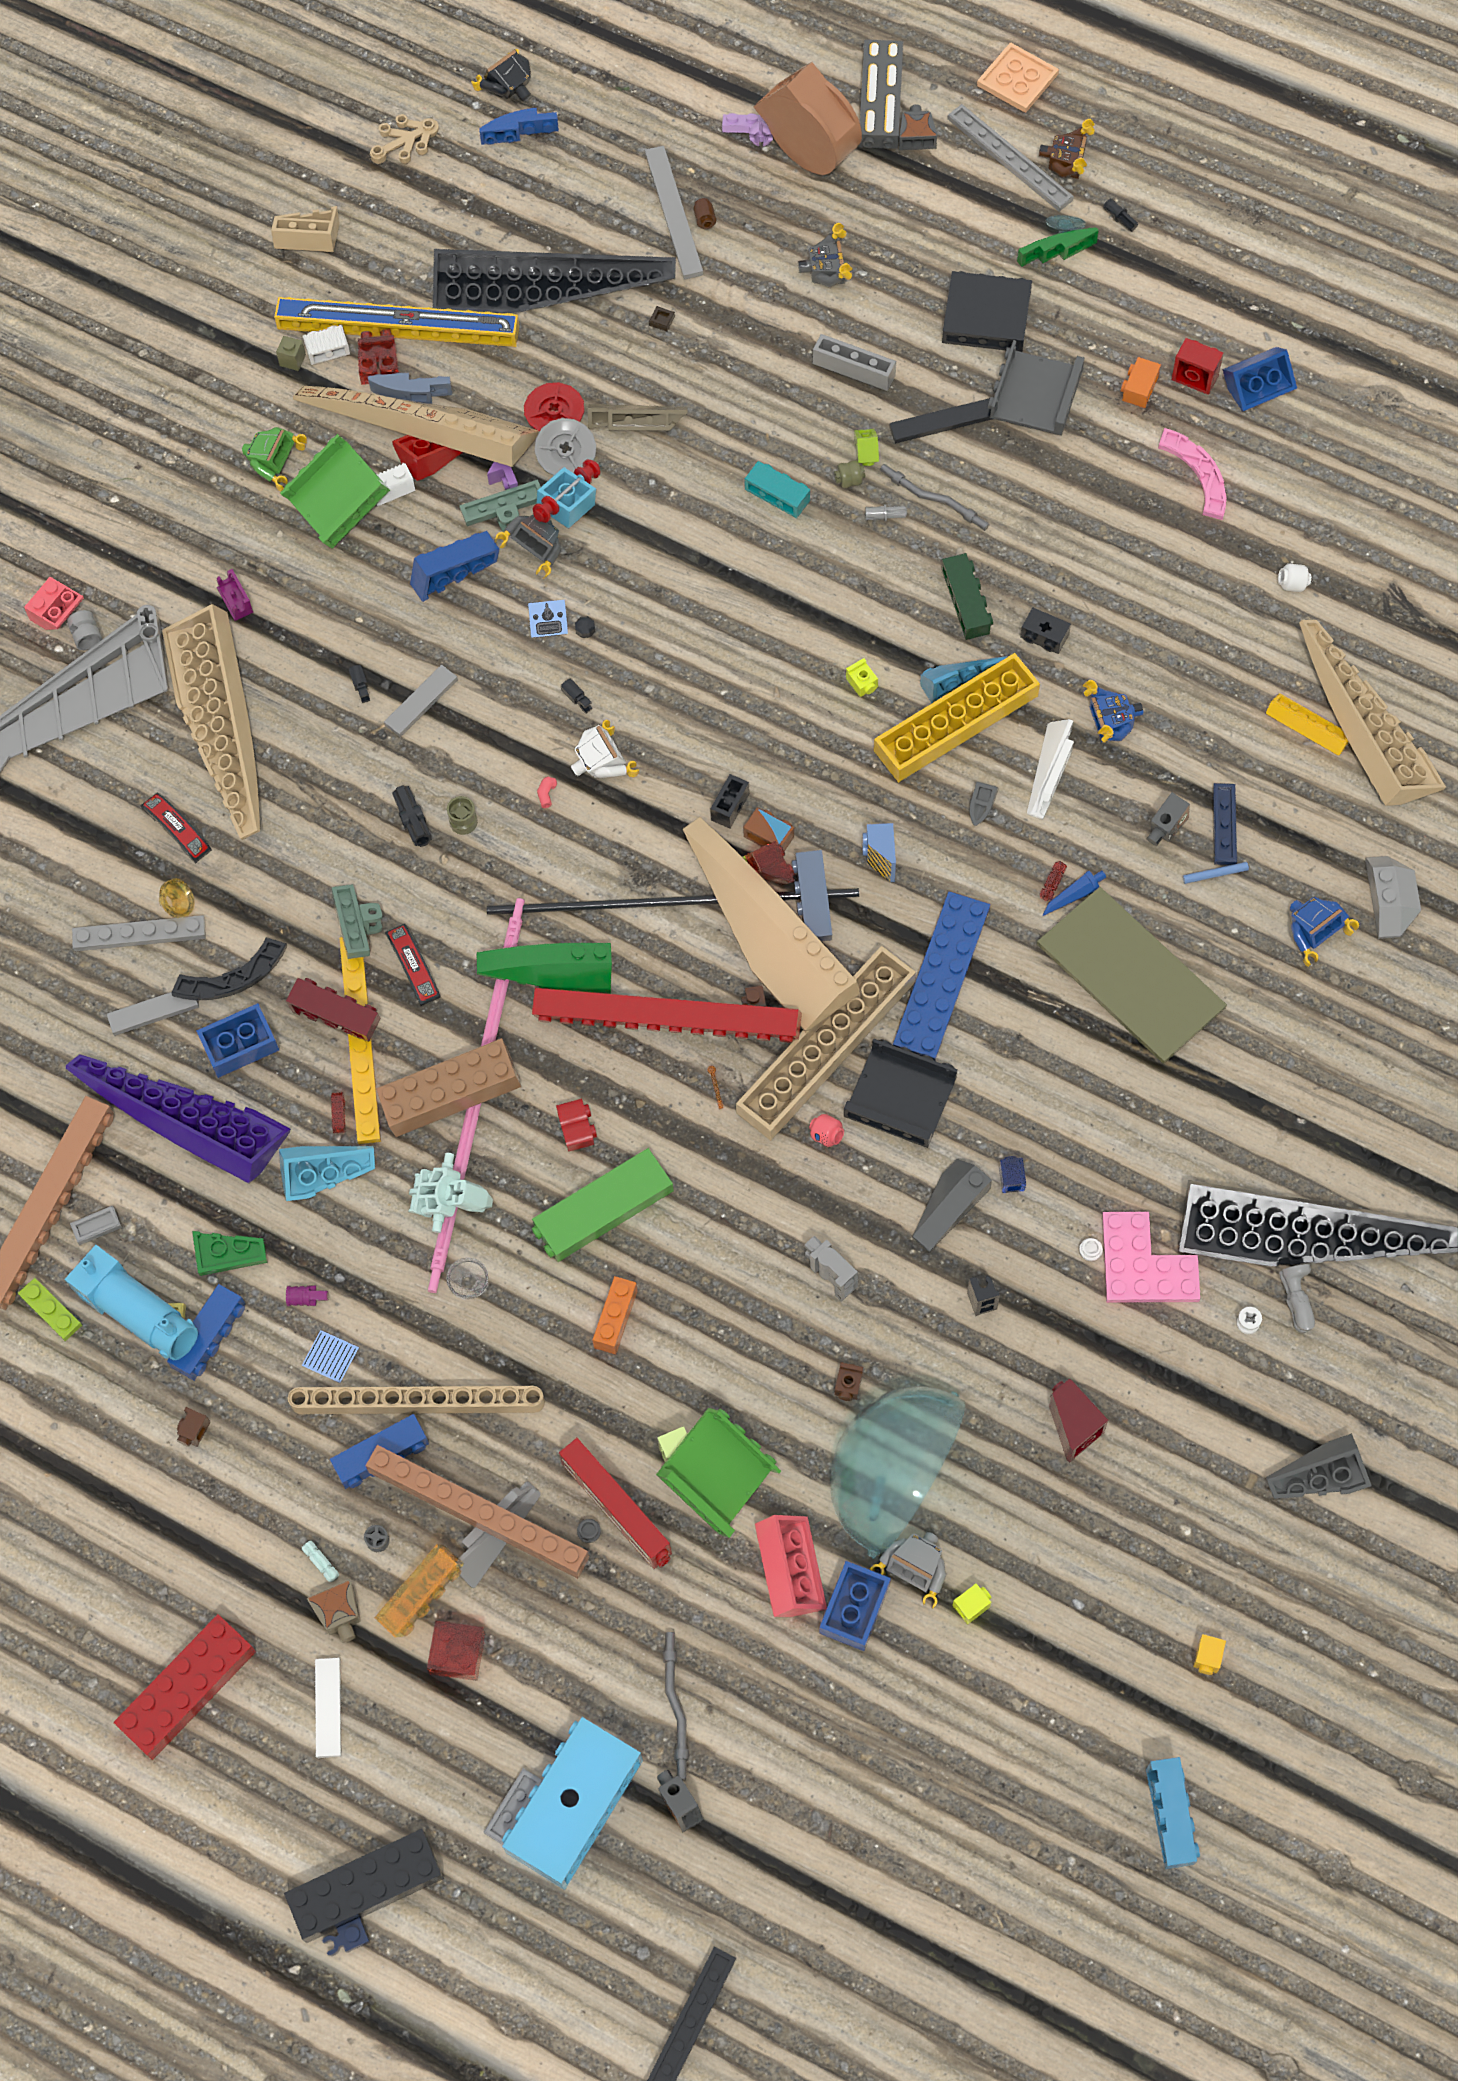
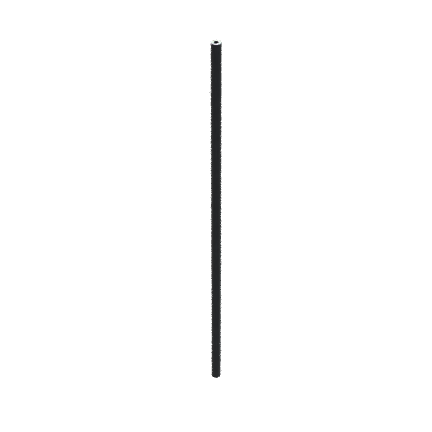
M859 888L827 890L828 898L859 897ZM795 891L776 892L783 901L800 900V894H795ZM715 895L524 904L522 913L719 903ZM515 905L487 906V915L513 914Z

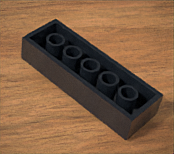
M420 1829L285 1892L284 1895L302 1940L305 1943H309L336 1930V1928L357 1918H362L441 1881L444 1877L426 1833L423 1829Z

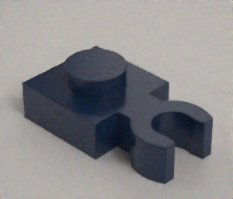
M360 1918L336 1928L338 1936L329 1935L322 1939L324 1944L330 1941L334 1942V1948L327 1952L328 1956L336 1955L343 1946L345 1952L348 1953L370 1942Z

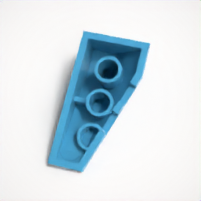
M1007 657L942 665L934 669L929 668L921 674L920 686L932 704Z

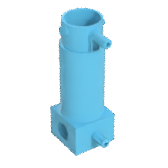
M97 1245L89 1251L64 1279L80 1299L101 1315L104 1312L150 1347L160 1350L159 1354L166 1359L179 1360L184 1357L197 1340L198 1330L189 1318L185 1320L181 1317L180 1312L131 1277L119 1261Z

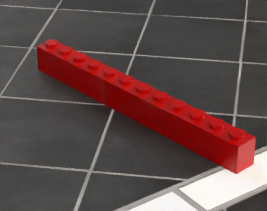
M535 988L532 1015L538 1018V1021L550 1023L552 1019L560 1020L562 1024H573V1021H580L585 1026H595V1023H603L604 1027L616 1028L617 1025H625L626 1029L638 1030V1026L647 1027L648 1031L659 1032L660 1028L669 1029L671 1033H682V1030H689L694 1035H704V1032H713V1036L726 1037V1034H735V1038L748 1039L749 1035L757 1036L758 1040L770 1041V1038L773 1037L787 1043H792L793 1039L799 1040L802 1016L799 1009Z

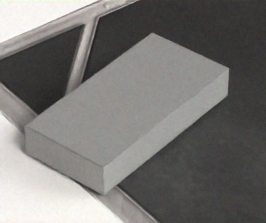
M113 1205L70 1223L79 1245L122 1228Z

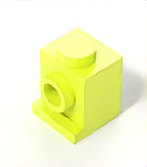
M865 658L846 668V679L860 697L873 693L878 687V678L867 665Z

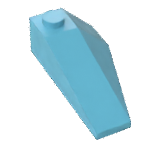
M300 1146L279 1149L280 1171L286 1201L311 1198L319 1191L326 1188L331 1189L337 1183L346 1179L351 1180L375 1169L373 1146Z

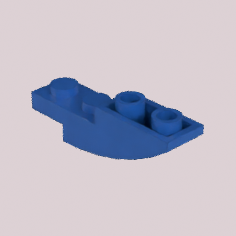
M537 108L505 114L479 128L481 145L520 141V135L523 134L530 135L559 131L557 112L537 114Z

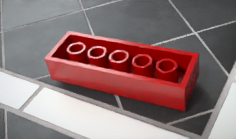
M217 1614L113 1723L153 1761L256 1653L255 1649Z

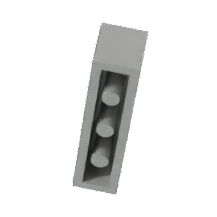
M821 334L813 348V364L888 391L896 376L895 360Z

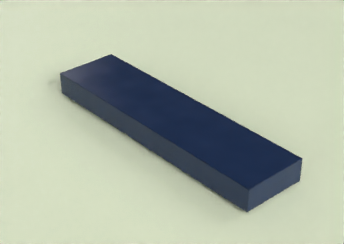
M1213 784L1214 865L1237 864L1235 784Z

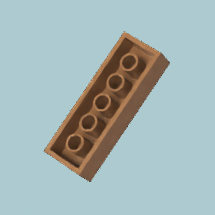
M501 1038L376 1088L389 1128L398 1137L522 1086L509 1050Z

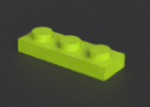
M36 1278L18 1292V1295L64 1341L69 1339L82 1326Z

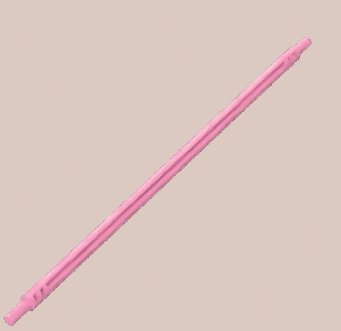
M516 899L513 916L509 919L503 948L517 947L523 922L521 919L522 907L525 903L523 899ZM496 979L481 1046L496 1041L509 983L508 979L505 981ZM481 1103L466 1110L453 1170L460 1173V1180L465 1178ZM456 1207L452 1217L444 1219L441 1233H438L430 1267L432 1273L428 1292L437 1293L441 1272H444L458 1207Z

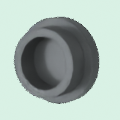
M585 1519L578 1525L577 1534L581 1541L593 1543L600 1537L601 1528L597 1521Z

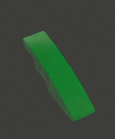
M1097 228L1079 229L1037 240L1018 249L1017 262L1021 267L1036 259H1039L1043 264L1058 255L1063 260H1066L1096 244L1099 230Z

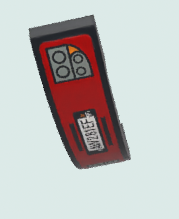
M158 792L140 805L180 845L181 849L195 864L212 851L211 847L189 821Z
M403 924L385 932L420 1006L440 998L441 996L407 926Z

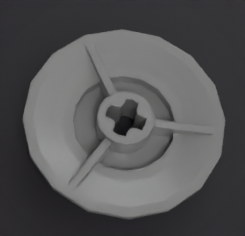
M560 418L550 421L540 430L535 441V454L538 463L546 472L552 475L557 474L563 467L574 473L577 467L583 468L582 464L586 459H595L596 443L593 434L584 424L575 419ZM568 446L569 451L562 453L561 448Z

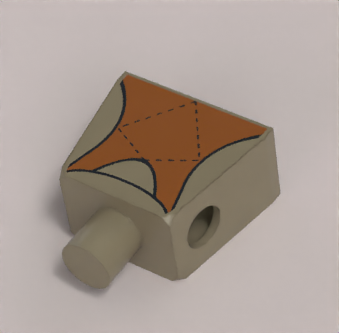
M350 1580L307 1598L329 1635L338 1632L342 1643L351 1641L356 1637L352 1626L358 1624L361 1620L354 1587Z

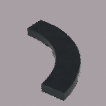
M266 937L259 950L250 958L247 964L241 968L238 967L224 973L219 977H192L179 974L171 994L174 997L188 1000H214L240 993L261 981L273 970L282 958L287 948V943Z

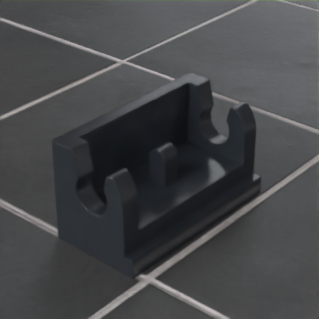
M989 1276L985 1278L988 1283L986 1288L979 1286V1281L976 1277L969 1278L967 1295L975 1316L997 1310L1000 1294L999 1291L995 1290L993 1281Z

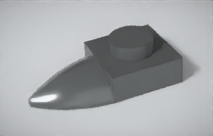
M976 782L970 803V817L974 826L980 824L987 817L990 810L993 809L998 787Z

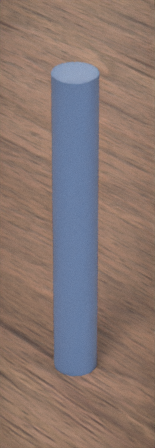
M1243 862L1183 875V882L1187 884L1248 871V863Z

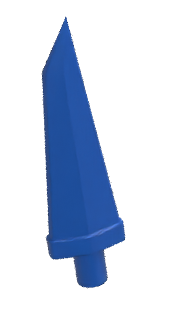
M1090 871L1084 873L1083 876L1048 903L1043 916L1093 893L1100 887L1098 883L1106 878L1103 871L1092 875Z

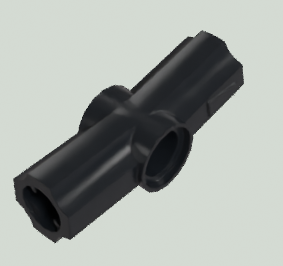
M402 785L397 787L392 792V796L399 809L398 813L405 830H408L414 845L424 847L428 845L432 837L426 826V820L419 804L417 805L409 786Z

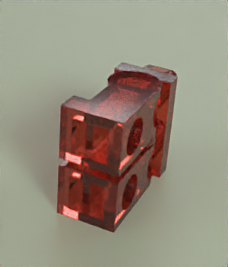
M382 329L380 336L373 337L370 331H362L361 337L357 338L358 368L361 385L369 384L368 376L378 374V362L380 374L399 373L396 343L391 330Z

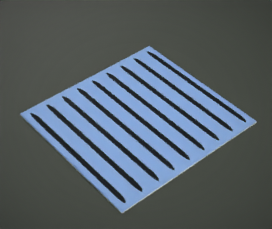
M320 1330L302 1366L340 1383L359 1347Z

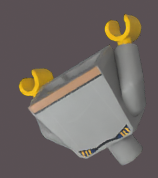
M927 1532L923 1538L912 1534L908 1539L903 1538L890 1543L880 1557V1563L870 1568L871 1571H875L878 1568L881 1569V1575L885 1576L884 1568L887 1566V1571L924 1592H927L929 1589L930 1592L923 1598L922 1603L924 1606L927 1597L933 1598L934 1605L932 1609L937 1605L936 1594L940 1593L946 1577L945 1563L940 1558L942 1550L936 1546L938 1538L930 1532Z

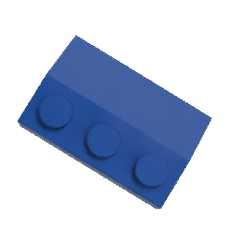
M1274 347L1222 369L1227 389L1241 411L1248 410L1297 389L1287 349Z

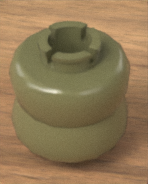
M857 460L839 463L837 471H834L836 483H840L842 488L861 485L862 478H865V473H863L865 472L864 466H860Z

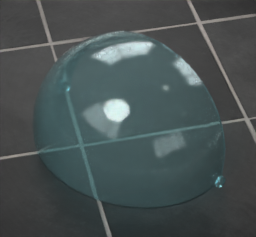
M909 1386L889 1391L862 1408L843 1432L837 1444L831 1466L830 1493L832 1503L845 1531L856 1542L869 1550L867 1554L870 1557L876 1558L877 1555L885 1552L894 1543L917 1511L937 1477L956 1438L965 1412V1401L960 1399L957 1393H949L928 1386Z

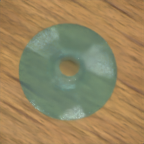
M1056 215L1046 219V224L1053 229L1059 230V233L1083 229L1086 226L1084 220L1073 216Z

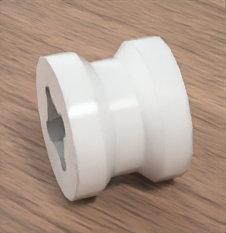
M1254 1307L1243 1308L1236 1321L1238 1329L1244 1334L1255 1333L1261 1324L1262 1315Z

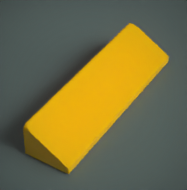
M1281 693L1271 701L1266 711V714L1336 755H1340L1349 743L1342 728Z

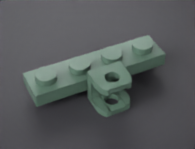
M538 480L459 505L466 526L496 517L501 531L505 532L506 524L519 516L518 509L537 503V490L541 486Z
M353 884L332 887V897L347 958L370 956L366 935L382 931L380 905L377 903L358 905ZM373 910L376 911V914H369L368 912ZM369 923H376V925L369 926Z

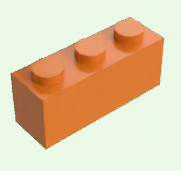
M614 1276L592 1339L595 1349L617 1354L638 1292L636 1282Z

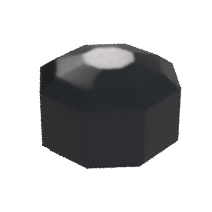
M589 616L580 617L575 622L576 634L581 638L591 637L595 633L594 620Z

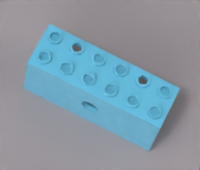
M581 1717L579 1722L575 1721L568 1732L570 1734L569 1739L566 1743L562 1742L555 1753L557 1758L553 1765L550 1763L543 1771L542 1777L544 1779L540 1786L535 1785L528 1798L531 1799L526 1808L522 1807L516 1815L515 1820L517 1823L513 1830L509 1828L502 1838L504 1843L502 1847L507 1855L563 1890L567 1888L643 1762L641 1752ZM572 1789L578 1793L579 1801L574 1807H565L561 1803V1795L564 1791Z

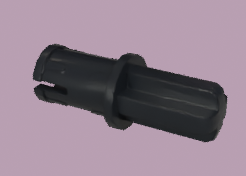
M1112 198L1105 202L1103 209L1110 213L1116 222H1121L1130 231H1134L1138 227V222L1127 213L1126 208L1120 207Z

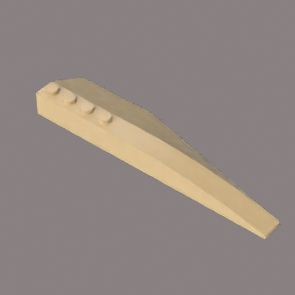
M211 604L163 629L162 632L176 704L184 714L183 719L192 731L191 736L199 746L198 751L210 776L216 782L214 785L224 799L222 802L231 814L230 818L239 838L243 840L260 832L255 757L228 613Z
M701 817L683 828V832L698 859L699 865L741 947V951L752 973L783 1008L800 1010L802 1013L800 1027L805 1032L859 995L858 984L854 977L769 884Z

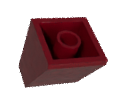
M1068 1379L1065 1383L1060 1381L1053 1387L1049 1408L1066 1460L1070 1463L1105 1433L1109 1420L1071 1379Z

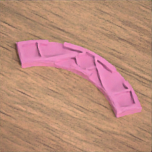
M1164 428L1158 449L1174 454L1192 468L1200 480L1204 492L1203 515L1223 520L1226 508V493L1224 480L1216 463L1200 445L1197 446L1185 435Z

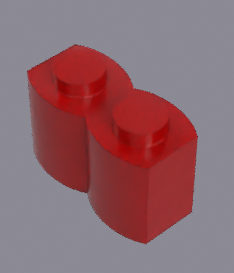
M582 1099L556 1105L568 1152L594 1145L593 1138H596L597 1134L594 1124L589 1125L588 1118L591 1117L589 1105H584Z

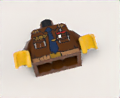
M1086 119L1082 123V127L1070 133L1054 136L1052 146L1040 145L1039 157L1050 158L1048 169L1054 171L1061 178L1070 176L1079 179V175L1084 173L1083 167L1087 166L1083 159L1087 139L1085 135L1086 133L1093 135L1095 132L1093 128L1095 123L1091 119Z

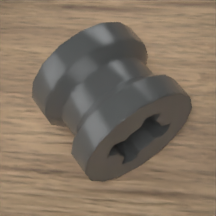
M372 1525L364 1533V1541L371 1551L376 1553L382 1552L389 1546L390 1538L382 1526Z

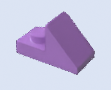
M493 462L487 473L489 485L502 481L505 490L517 487L518 483L512 468Z

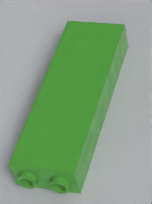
M647 1148L532 1218L534 1227L531 1229L538 1240L542 1238L546 1244L543 1247L550 1258L554 1256L556 1261L560 1262L674 1191L673 1183L650 1149Z

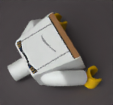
M604 720L602 726L598 725L583 732L578 745L575 747V752L580 760L571 765L572 770L577 776H580L585 771L595 778L616 777L626 774L629 777H636L638 775V769H630L636 767L637 763L635 761H630L627 766L624 765L626 762L611 738L615 732V726L610 727L609 720Z

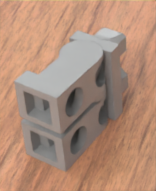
M813 1236L805 1244L807 1249L805 1256L810 1260L811 1270L814 1273L819 1272L821 1278L830 1281L835 1286V1296L842 1302L858 1287V1272L832 1248L828 1240L821 1243Z

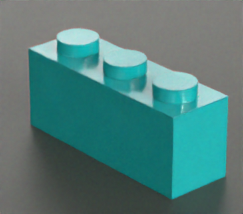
M758 461L745 477L746 491L795 518H798L810 502V489L805 484L798 483L787 474L774 470L769 464H763Z

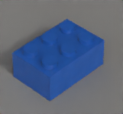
M258 1003L196 1031L218 1078L279 1051L276 1040Z
M845 1561L819 1627V1634L865 1651L890 1587L891 1578Z

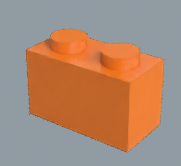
M1138 357L1135 364L1130 365L1128 371L1129 379L1123 381L1121 392H1123L1122 401L1146 408L1159 378L1161 364Z

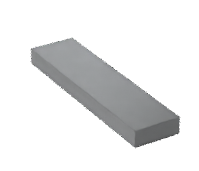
M441 664L384 721V725L401 737L458 680L457 676Z
M170 992L107 1013L112 1033L115 1036L199 1008L197 1000L174 997Z

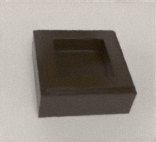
M656 306L649 320V326L668 332L675 318V312Z

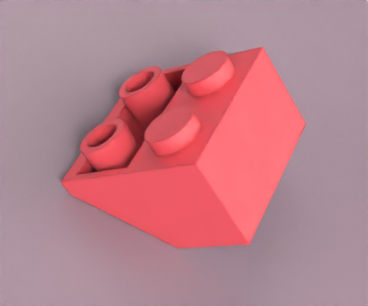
M49 577L25 605L24 609L30 621L45 630L59 629L84 597Z

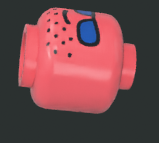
M821 1114L810 1123L811 1138L826 1147L839 1144L844 1136L842 1123L828 1114Z

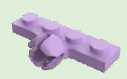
M723 114L722 132L749 133L751 142L756 146H759V142H763V146H766L772 141L773 136L768 125L760 115Z

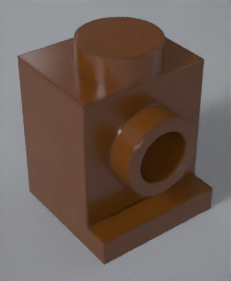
M763 985L745 988V996L741 997L742 1005L766 1007Z
M840 1362L834 1395L844 1401L857 1400L864 1367ZM844 1380H852L853 1382L852 1384H846Z
M185 1407L186 1417L182 1418L177 1426V1435L179 1436L177 1442L187 1447L190 1444L198 1447L211 1422L206 1415Z

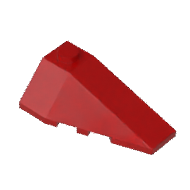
M410 435L392 441L401 464H406L412 477L417 481L435 474L462 453L461 451Z

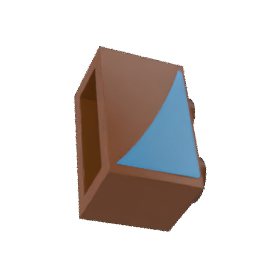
M757 807L744 825L743 833L746 839L781 857L794 838V827L788 821H781L774 817L770 811L761 810Z

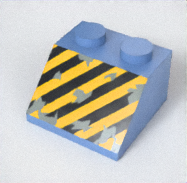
M893 823L867 824V832L862 833V854L867 856L868 865L889 882H895L896 857Z

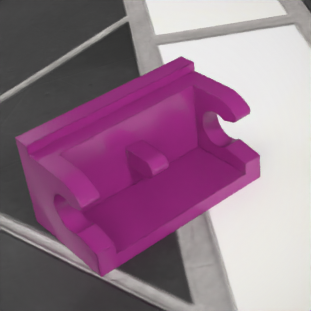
M233 569L227 571V579L222 580L220 576L217 577V590L232 618L236 621L254 612L250 600Z

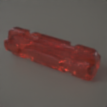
M1061 861L1055 862L1052 868L1053 872H1050L1040 893V898L1044 901L1052 900L1055 894L1053 891L1057 890L1063 877L1062 874L1067 869L1066 864Z

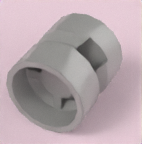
M87 610L78 611L67 619V624L77 649L89 650L102 640L92 612Z

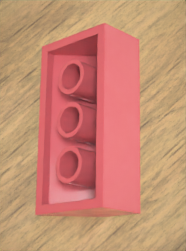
M773 1515L755 1523L774 1617H794L826 1610L827 1606L808 1517Z

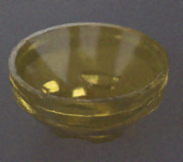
M172 878L162 884L159 892V904L172 917L181 918L192 912L194 897L191 889L184 881ZM166 896L171 899L172 907L169 906Z

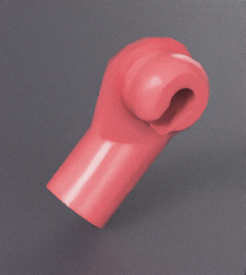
M549 776L542 779L537 789L542 808H549L552 805L549 791L557 786V780Z

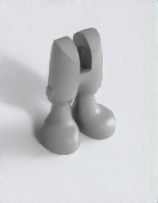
M1310 1264L1292 1266L1279 1272L1280 1279L1287 1293L1286 1302L1292 1313L1294 1327L1299 1333H1305L1315 1326L1314 1313L1309 1297L1301 1289V1279L1311 1272Z

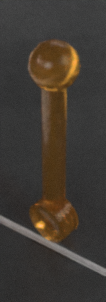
M709 1066L707 1071L711 1074L718 1108L723 1109L715 1076L716 1068Z

